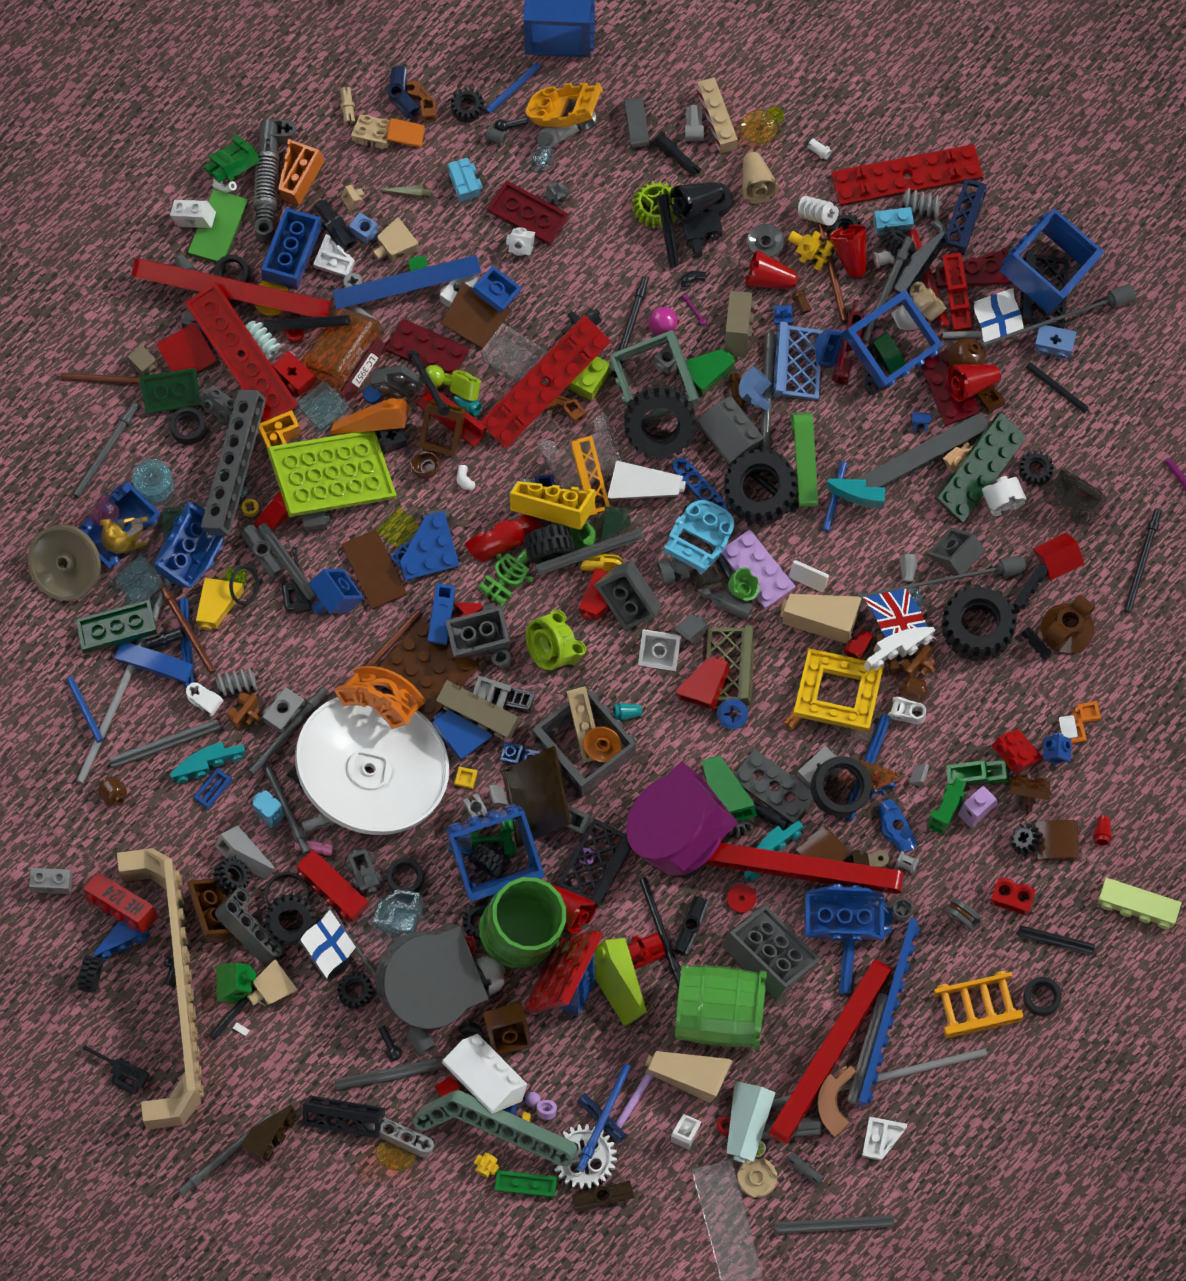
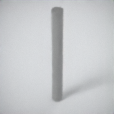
M982 331L943 332V339L983 338Z

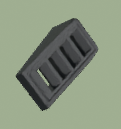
M497 688L493 699L494 704L497 703L501 691L499 688ZM511 688V691L507 694L504 707L529 714L535 699V693ZM511 693L513 694L511 701L508 702L507 700L509 694ZM516 696H520L518 703H514ZM527 698L525 705H522L523 699Z

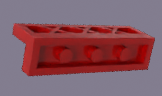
M426 385L424 387L425 393L416 402L424 411L426 404L430 400L434 401ZM438 391L445 404L457 406ZM466 412L461 438L475 448L485 437L486 426ZM431 414L432 417L452 432H455L456 419Z

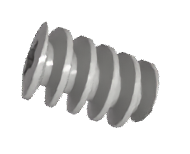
M907 188L901 208L903 206L905 208L912 207L914 214L919 209L920 215H923L926 211L927 217L934 213V218L937 219L941 201H939V195L932 199V195L929 193L925 198L923 191L918 196L917 190L910 194V188Z
M247 668L246 674L242 669H240L239 675L236 674L235 670L232 671L231 676L225 672L224 678L217 673L216 683L219 696L221 692L224 696H228V690H230L232 695H235L236 689L241 694L244 687L247 692H250L251 686L257 691L255 673L250 668Z

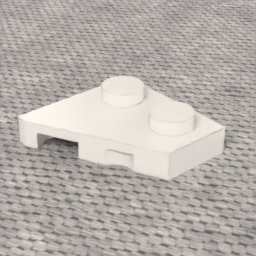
M326 234L313 267L345 278L347 274L351 273L355 261Z
M869 1117L862 1157L882 1161L906 1130L907 1124Z

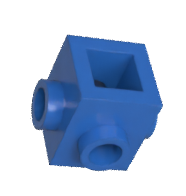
M1053 733L1052 736L1045 737L1043 760L1052 764L1070 762L1071 739L1065 737L1062 733Z

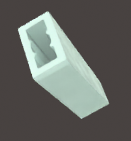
M735 1081L727 1153L734 1156L733 1160L745 1163V1160L754 1162L776 1092L760 1086Z

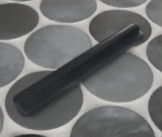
M660 194L657 196L668 262L670 267H676L679 265L668 196L667 194Z
M1022 925L1018 930V936L1089 955H1093L1095 950V944Z

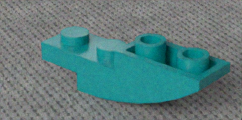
M223 742L199 750L186 758L170 773L172 782L182 784L193 777L202 779L210 773L209 766L211 765L219 767L227 761L239 762L243 760V757H246L244 745L224 748Z
M798 820L784 831L777 826L760 842L757 848L781 852L787 846V842L791 839L795 841L801 837L803 825ZM745 871L743 880L745 882L749 880L754 881L761 874Z

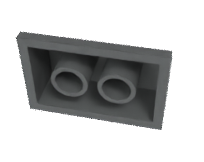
M732 396L717 402L696 421L728 464L734 463V459L738 456L740 458L743 457L744 452L754 453V449H759L764 440V437Z
M632 560L616 566L595 583V587L624 630L656 617L659 612L661 603Z

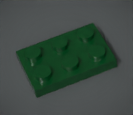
M196 368L139 376L146 414L200 405L201 399L199 398L200 391Z

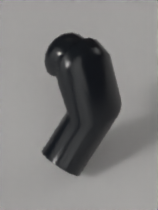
M687 272L680 279L681 286L688 288L693 280L705 281L706 272Z
M464 1021L458 1028L459 1032L463 1035L467 1033L479 1034L484 1041L487 1040L478 1024Z

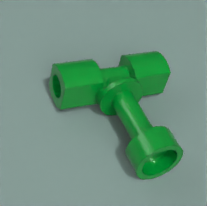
M512 818L500 822L501 830L497 831V835L479 836V832L470 833L471 848H475L478 844L498 842L499 846H503L504 858L516 857L515 841H512Z

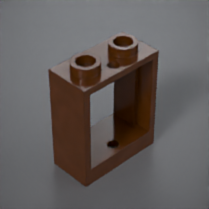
M430 400L426 404L418 448H422L426 452H439L445 457L455 456L459 450L466 409L448 405L450 411L444 417L456 419L457 421L452 447L426 441L431 414L440 415L435 401Z

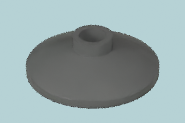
M760 224L750 231L747 239L748 247L753 254L758 250L770 257H774L783 249L784 235L774 225ZM767 241L769 245H763L762 243Z

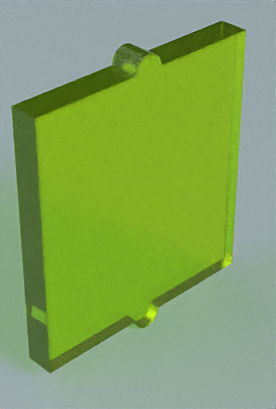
M399 507L377 531L386 538V542H390L398 549L402 544H406L420 525L413 519L412 515L409 516Z

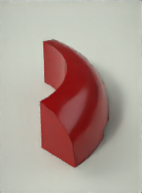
M526 514L521 515L519 519L511 522L507 519L495 524V529L485 533L482 531L464 544L474 558L481 562H486L510 548L524 544L523 538L530 532L542 528V522L540 518Z

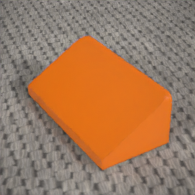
M391 118L386 125V140L421 148L425 126Z

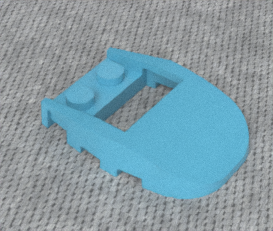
M698 500L691 503L685 509V513L675 521L667 545L665 544L663 554H668L700 571L699 574L702 575L718 559L728 543L727 541L734 528L732 515L726 509L707 500ZM682 531H685L715 547V550L712 554H709L679 538V535Z

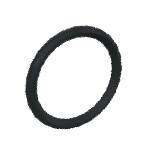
M248 565L237 567L232 573L229 582L231 597L239 605L250 604L256 598L259 591L258 575ZM242 569H248L253 573L256 584L254 594L247 601L238 600L233 591L234 578Z

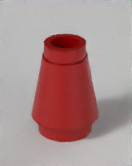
M1101 815L1098 817L1093 834L1094 843L1097 845L1106 846L1112 840L1109 816Z

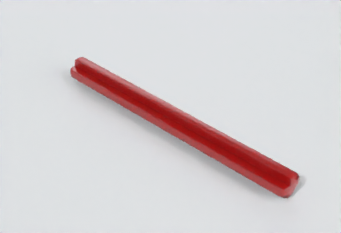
M910 229L907 232V236L912 238V242L915 244L914 254L923 246L917 230ZM929 267L922 280L925 287L932 289L935 296L941 300ZM944 310L936 318L940 328H947L950 325Z

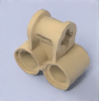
M915 282L911 286L910 295L912 300L927 319L933 321L946 310V306L935 296L934 291L929 288L927 289L922 282Z

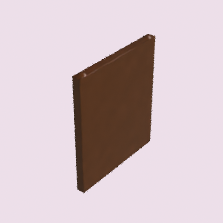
M463 282L440 324L488 352L507 316L510 314V310L505 308L502 313H499L472 292V287Z

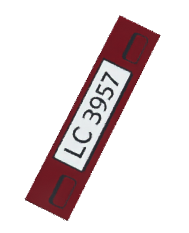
M378 337L340 393L349 401L387 346Z

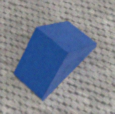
M826 329L815 338L817 364L835 366L844 337L842 332L844 331Z

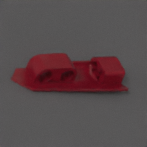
M855 299L845 330L854 325L852 324L853 321H860L864 318L861 313L855 312L857 302ZM865 326L856 332L860 339L862 338ZM843 337L832 375L833 382L843 385L848 384L853 367V361L847 359L849 350L853 349L845 337Z

